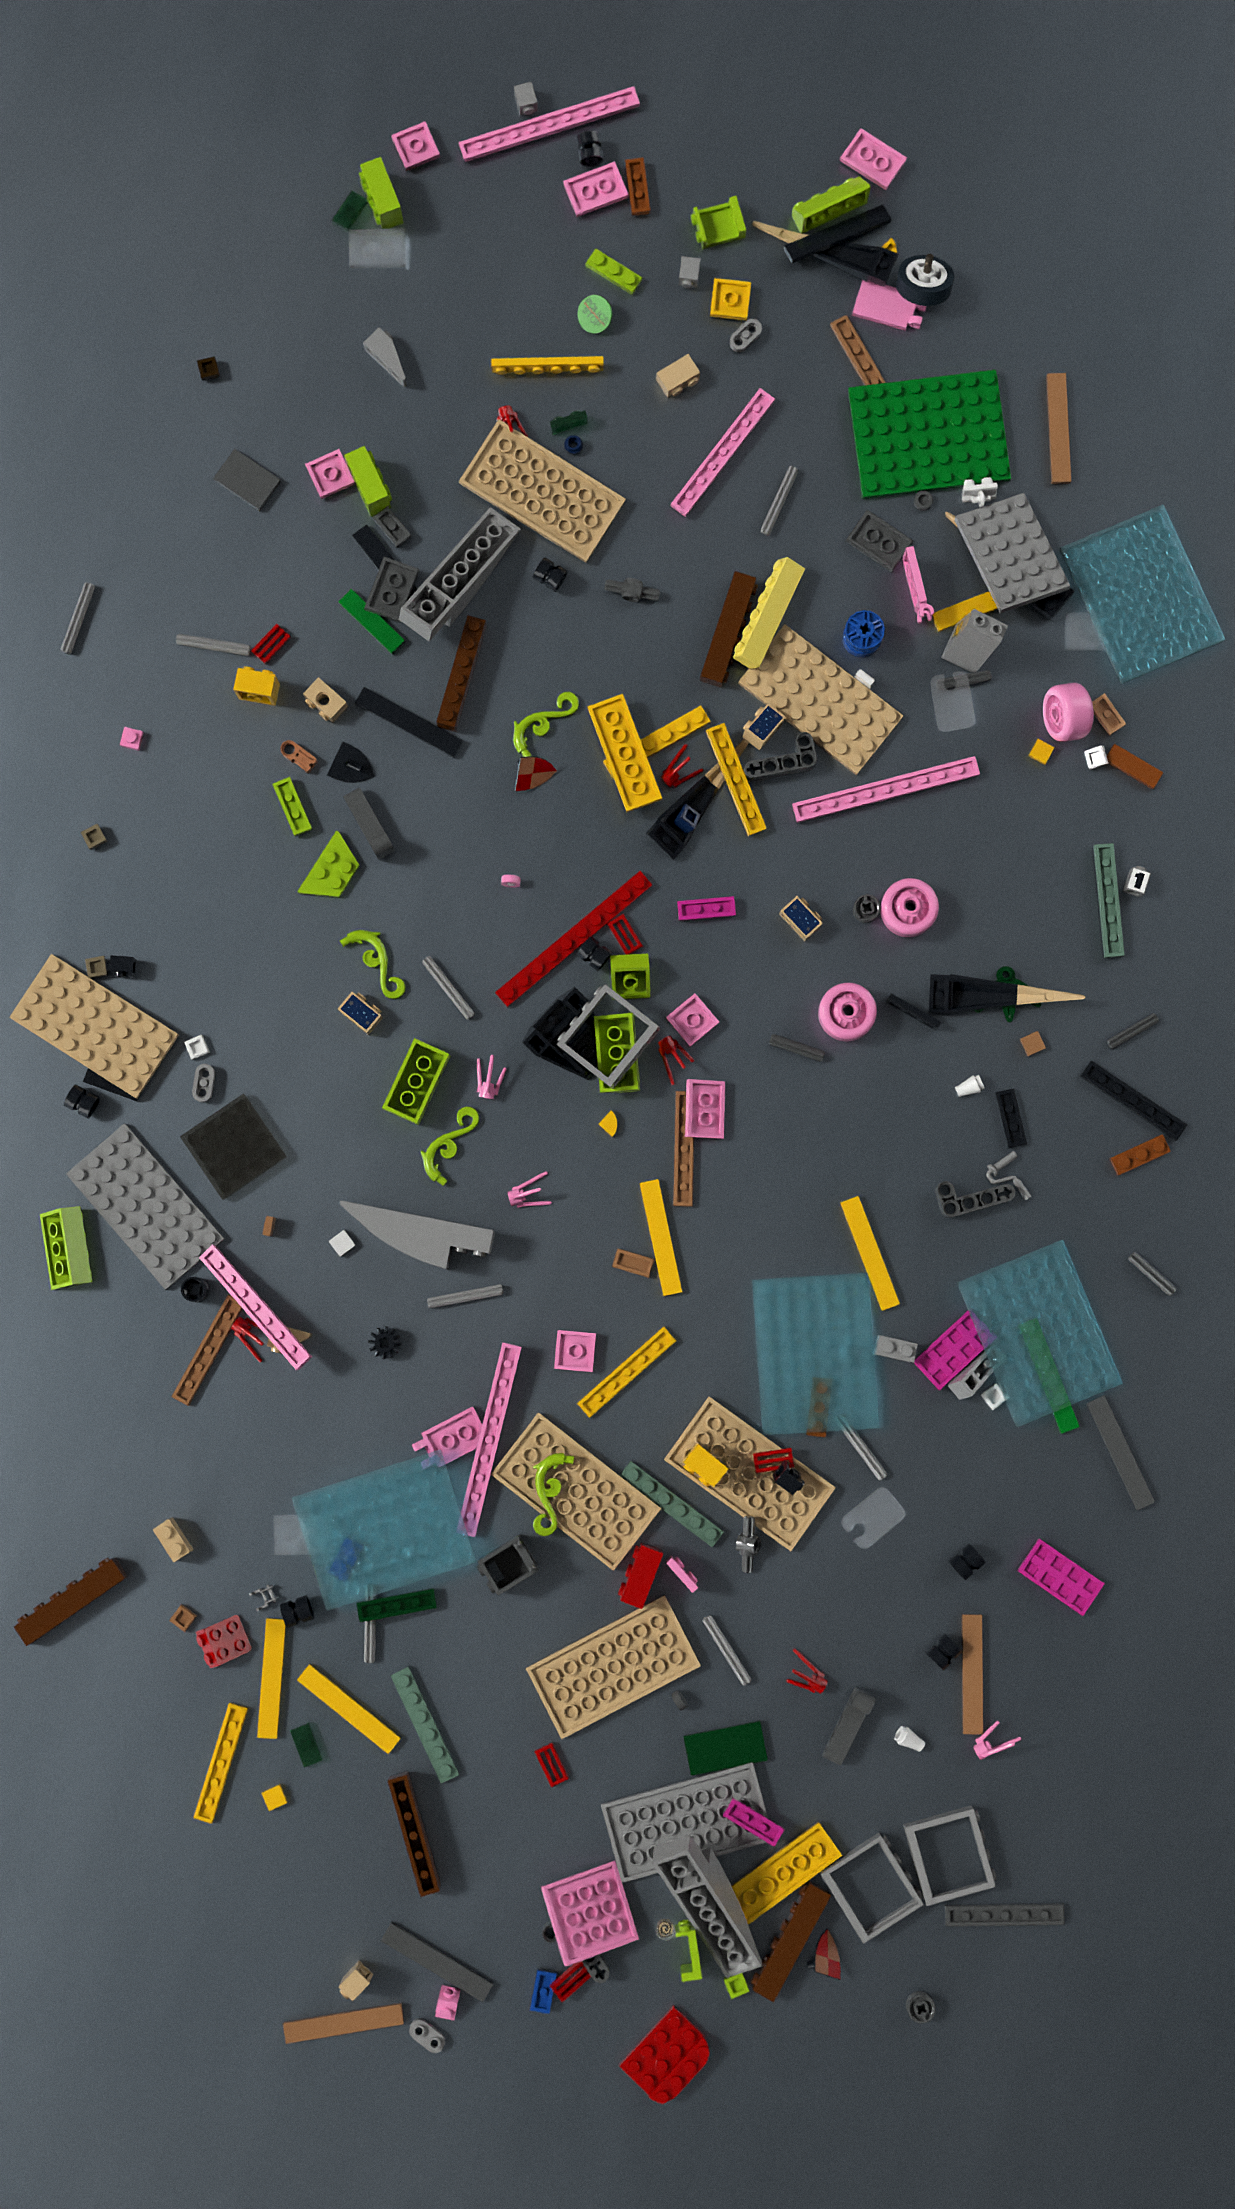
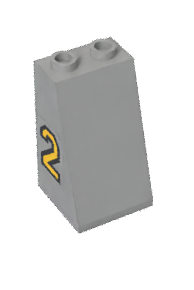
M973 609L955 625L941 658L971 673L977 672L1001 643L1008 625Z

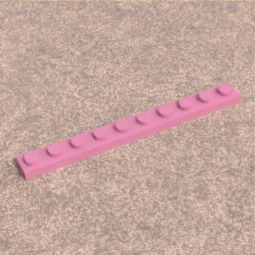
M633 86L459 142V147L464 162H468L640 107V102Z
M973 756L792 803L796 822L799 823L980 775L976 757Z
M502 1342L456 1533L472 1537L476 1536L521 1346Z

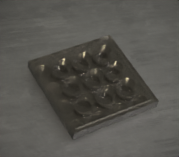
M244 1093L180 1136L222 1200H225L287 1158Z

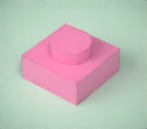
M124 727L120 746L139 751L144 732Z

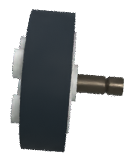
M933 254L912 256L901 263L896 288L899 294L911 303L921 306L938 305L945 302L951 295L954 272L948 263L934 257Z

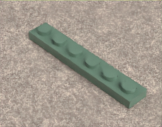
M1114 843L1095 844L1093 850L1104 958L1123 957L1125 955Z
M632 1461L629 1462L620 1474L624 1480L712 1548L724 1533L719 1527Z
M409 1666L392 1674L391 1678L441 1784L458 1776L459 1772Z

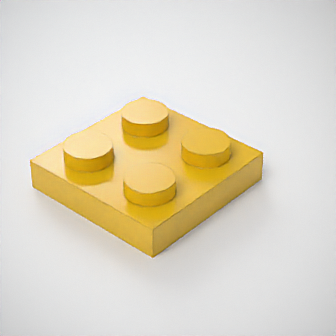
M714 278L710 317L747 321L751 282Z

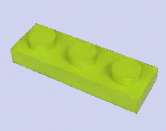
M596 248L585 263L587 268L633 295L642 281L641 276Z
M288 777L273 783L294 836L296 837L312 830L291 778Z

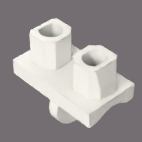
M991 477L983 478L979 485H975L972 479L965 480L962 502L978 503L979 508L984 507V502L996 499L997 483H993Z

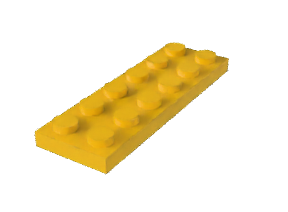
M620 694L587 706L626 813L661 801V793L624 695Z
M819 1821L731 1885L748 1925L842 1856Z

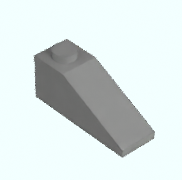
M378 328L363 342L364 348L405 388L407 386L406 378L392 340L393 337L388 331Z
M991 1344L965 1366L947 1386L959 1400L971 1397L1005 1358Z

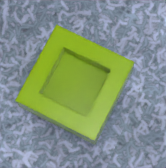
M743 1973L723 1978L731 1999L750 1992Z

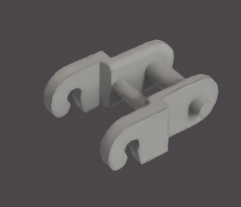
M267 1585L266 1589L262 1590L260 1588L249 1594L252 1596L259 1592L265 1600V1605L257 1608V1611L269 1606L268 1603L271 1601L276 1602V1599L279 1598L278 1596L275 1597L272 1591L273 1585ZM267 1590L272 1598L270 1600H267L264 1593Z

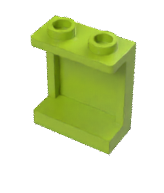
M737 196L729 197L728 203L701 210L693 207L691 221L692 225L697 228L696 239L698 243H701L703 249L746 238V227Z
M690 1920L678 1921V1924H675L676 1937L688 1936L692 1963L680 1964L682 1982L702 1979L695 1928Z

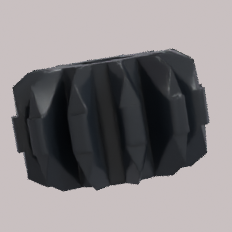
M385 1326L384 1333H382L380 1328H377L379 1335L371 1333L375 1341L369 1340L368 1343L375 1344V1346L370 1348V1351L377 1349L375 1357H378L382 1352V1359H386V1353H388L390 1358H393L392 1350L395 1353H399L395 1345L401 1346L402 1343L395 1342L396 1339L400 1338L399 1334L394 1337L392 1336L396 1331L395 1329H392L388 1334V1327ZM382 1338H383V1339H386V1338L389 1339V1340H388V1343H389L390 1345H389L388 1347H387V1346H384V1348L381 1347V1346H382V1342H380V1341H381Z

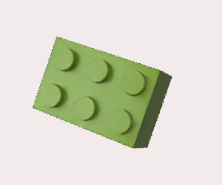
M381 157L360 164L361 172H359V177L361 179V186L367 194L370 208L373 209L376 224L381 225L383 231L403 224L401 206Z
M362 446L345 454L347 467L370 516L377 515L387 506L391 508L390 501H392L390 490L387 484L384 483L382 473L379 467L376 466L371 450L367 452L365 446Z

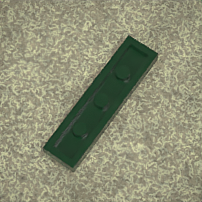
M434 1588L356 1602L359 1623L437 1608Z

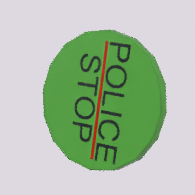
M587 296L578 307V321L587 332L594 334L603 332L608 328L612 320L611 305L602 296Z

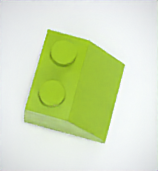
M648 953L610 955L612 990L624 999L651 998Z

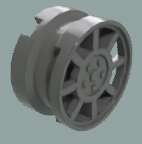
M870 894L858 897L853 905V915L862 923L874 921L881 910L879 900Z
M916 1991L907 1998L906 2009L913 2021L926 2023L933 2018L935 2004L929 1994L923 1991Z

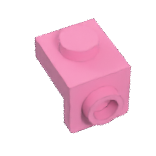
M441 1985L435 2017L455 2020L460 1995L459 1988Z

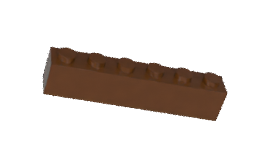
M737 571L734 572L700 675L701 682L720 688L723 682L727 683L730 672H727L728 665H733L734 654L732 653L734 647L741 640V637L738 635L740 630L745 628L747 622L744 619L746 612L750 613L753 602H750L751 595L755 596L757 592L756 577Z
M467 615L436 721L437 727L455 733L457 731L487 628L486 620Z
M107 1557L98 1563L100 1566L98 1569L93 1571L91 1568L82 1574V1580L79 1582L76 1580L72 1581L66 1586V1591L60 1593V1591L49 1597L50 1602L47 1604L42 1602L33 1608L35 1612L30 1616L26 1613L17 1619L18 1624L14 1628L26 1646L32 1644L126 1579L128 1576L117 1559L112 1558L110 1560Z
M406 1771L390 1776L387 1781L420 1897L439 1892L441 1885L409 1772Z
M808 1880L807 1884L804 1883L798 1893L800 1895L798 1901H794L789 1909L791 1913L789 1918L783 1920L779 1928L781 1930L779 1936H775L770 1944L772 1949L769 1955H764L761 1970L759 1973L755 1972L751 1980L753 1991L772 2002L775 2001L831 1897L828 1890Z

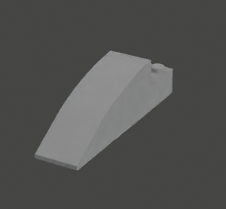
M490 507L401 607L399 620L428 641L436 635L444 624L450 627L492 573L519 533L520 528Z
M340 1201V1205L373 1235L395 1249L427 1264L448 1270L453 1248H455V1252L467 1254L468 1250L473 1251L475 1256L485 1258L486 1254L491 1255L495 1235L494 1230Z
M690 1834L655 1846L653 1865L725 1976L728 1978L761 1967L762 1961L745 1915L712 1848L700 1851Z

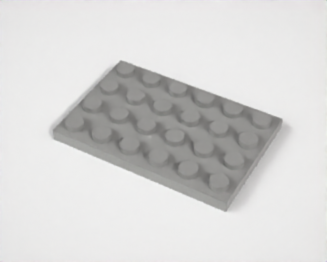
M1024 493L955 516L957 527L1000 613L1069 590L1070 584Z

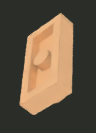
M1105 693L1092 701L1094 715L1109 736L1126 725Z

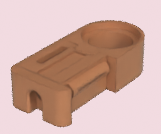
M287 740L282 743L280 747L282 755L305 770L307 774L310 773L317 764L316 758L294 741ZM287 745L295 747V751L290 755L284 752Z

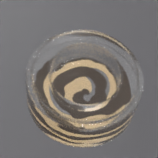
M669 1919L660 1920L656 1924V1935L661 1940H670L675 1934L674 1923Z

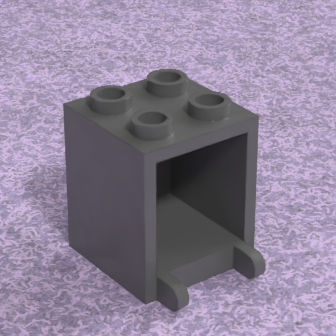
M520 1534L480 1558L477 1566L482 1577L486 1575L488 1578L487 1585L492 1593L496 1592L497 1595L502 1594L539 1571L538 1564ZM492 1562L496 1563L504 1577L499 1582L488 1566Z

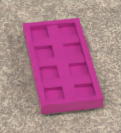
M968 1309L914 1360V1364L938 1390H941L996 1337Z
M1039 1538L1017 1570L1082 1616H1084L1104 1586L1102 1581Z

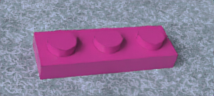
M734 896L677 901L679 921L736 916Z
M732 1798L723 1813L724 1817L774 1847L784 1831L783 1827L735 1798Z

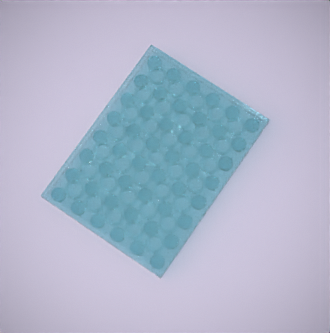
M1164 505L1060 547L1061 555L1120 684H1124L1225 640Z
M1063 1240L957 1282L1016 1427L1123 1384Z
M868 1273L752 1280L762 1435L879 1428Z
M441 1449L292 1497L326 1610L476 1562Z

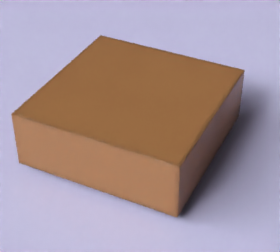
M1038 1031L1019 1039L1027 1056L1046 1048Z
M270 1216L265 1218L263 1235L272 1237L276 1218Z
M181 1604L169 1621L183 1632H186L197 1615Z

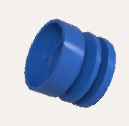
M862 610L855 612L849 617L844 628L842 638L844 647L855 657L864 658L871 656L877 652L882 643L885 632L884 623L879 615L872 611ZM863 628L867 629L866 634L862 633Z

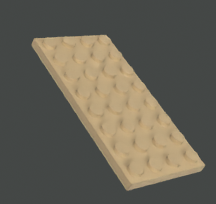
M498 419L460 478L459 484L586 563L626 499L514 428V432L511 433L508 425Z
M786 624L772 639L760 667L748 669L738 681L739 685L765 705L769 703L786 717L785 720L798 731L809 733L815 744L856 776L903 718L901 713Z
M53 954L49 956L9 1017L136 1099L139 1098L179 1036L170 1028L91 978H88Z
M709 1396L664 1458L667 1463L742 1517L749 1515L755 1517V1526L789 1551H792L836 1488L794 1457L793 1468L800 1472L801 1479L805 1481L803 1488L800 1491H796L794 1495L775 1483L773 1473L776 1470L756 1473L753 1453L782 1448ZM696 1443L728 1468V1471L715 1487L711 1485L706 1487L698 1480L700 1476L697 1473L692 1475L683 1468L685 1463L682 1460ZM786 1452L780 1454L760 1456L757 1458L758 1461L788 1456V1453ZM783 1461L760 1464L759 1468L781 1465Z
M538 1412L491 1475L540 1514H546L545 1518L552 1522L549 1513L537 1494L535 1484L537 1469H533V1466L555 1453H565V1455L574 1456L573 1464L564 1463V1465H558L556 1469H553L554 1466H552L544 1478L546 1489L551 1488V1485L546 1482L550 1478H557L561 1483L559 1494L555 1497H548L557 1518V1527L614 1571L661 1508Z
M663 1595L644 1605L642 1609L638 1608L526 1667V1670L559 1736L563 1739L701 1665L666 1596Z

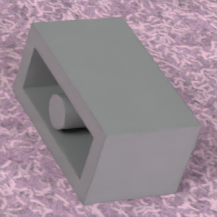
M878 1335L873 1355L914 1363L918 1344Z

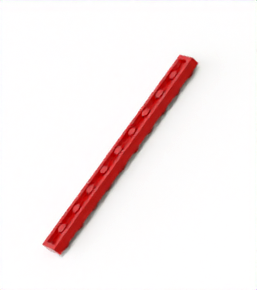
M639 871L499 988L495 994L508 1008L582 946L590 936H594L607 923L650 889L652 883Z

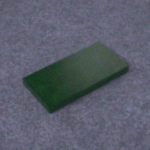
M760 1720L683 1735L691 1776L733 1768L751 1762L768 1761Z

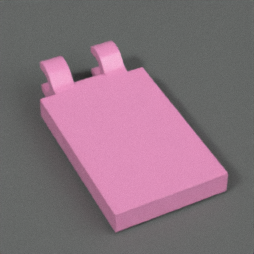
M862 280L852 316L906 331L907 326L920 329L923 318L913 316L915 309L925 312L926 306L907 301L899 294L895 287L888 285L884 287L869 280L867 282Z
M914 546L907 547L902 562L915 613H917V622L920 624L922 622L921 618L924 615L927 616L928 621H931L934 609L931 605L927 604Z
M472 1406L422 1432L421 1434L424 1439L412 1444L415 1452L425 1447L429 1458L420 1462L423 1469L435 1463L440 1468L476 1449L482 1423Z

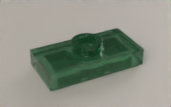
M352 190L332 218V223L348 232L367 205L368 200Z
M309 1722L290 1730L304 1768L323 1760Z

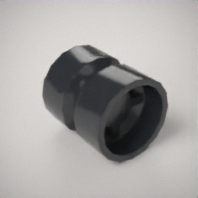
M596 131L580 133L577 136L580 164L585 167L601 164L603 162V151L600 133Z
M544 557L538 564L533 574V579L541 584L546 583V587L556 592L563 584L568 571L559 565L555 567L554 562Z
M590 936L576 956L584 962L589 961V966L598 972L613 952L605 946L600 947V942Z
M75 1084L67 1094L64 1106L71 1110H78V1114L89 1119L98 1107L100 1097L91 1092L86 1094L84 1088Z
M189 1277L181 1285V1294L187 1301L202 1302L209 1296L210 1286L202 1278Z
M968 1544L961 1550V1555L956 1554L949 1560L952 1567L965 1581L974 1574V1569L978 1570L986 1563L971 1544Z
M307 1595L296 1598L294 1603L290 1600L280 1604L282 1618L287 1628L298 1625L299 1621L305 1623L314 1619L313 1609Z
M944 1633L937 1640L938 1645H932L926 1651V1654L943 1671L951 1664V1659H956L963 1652Z

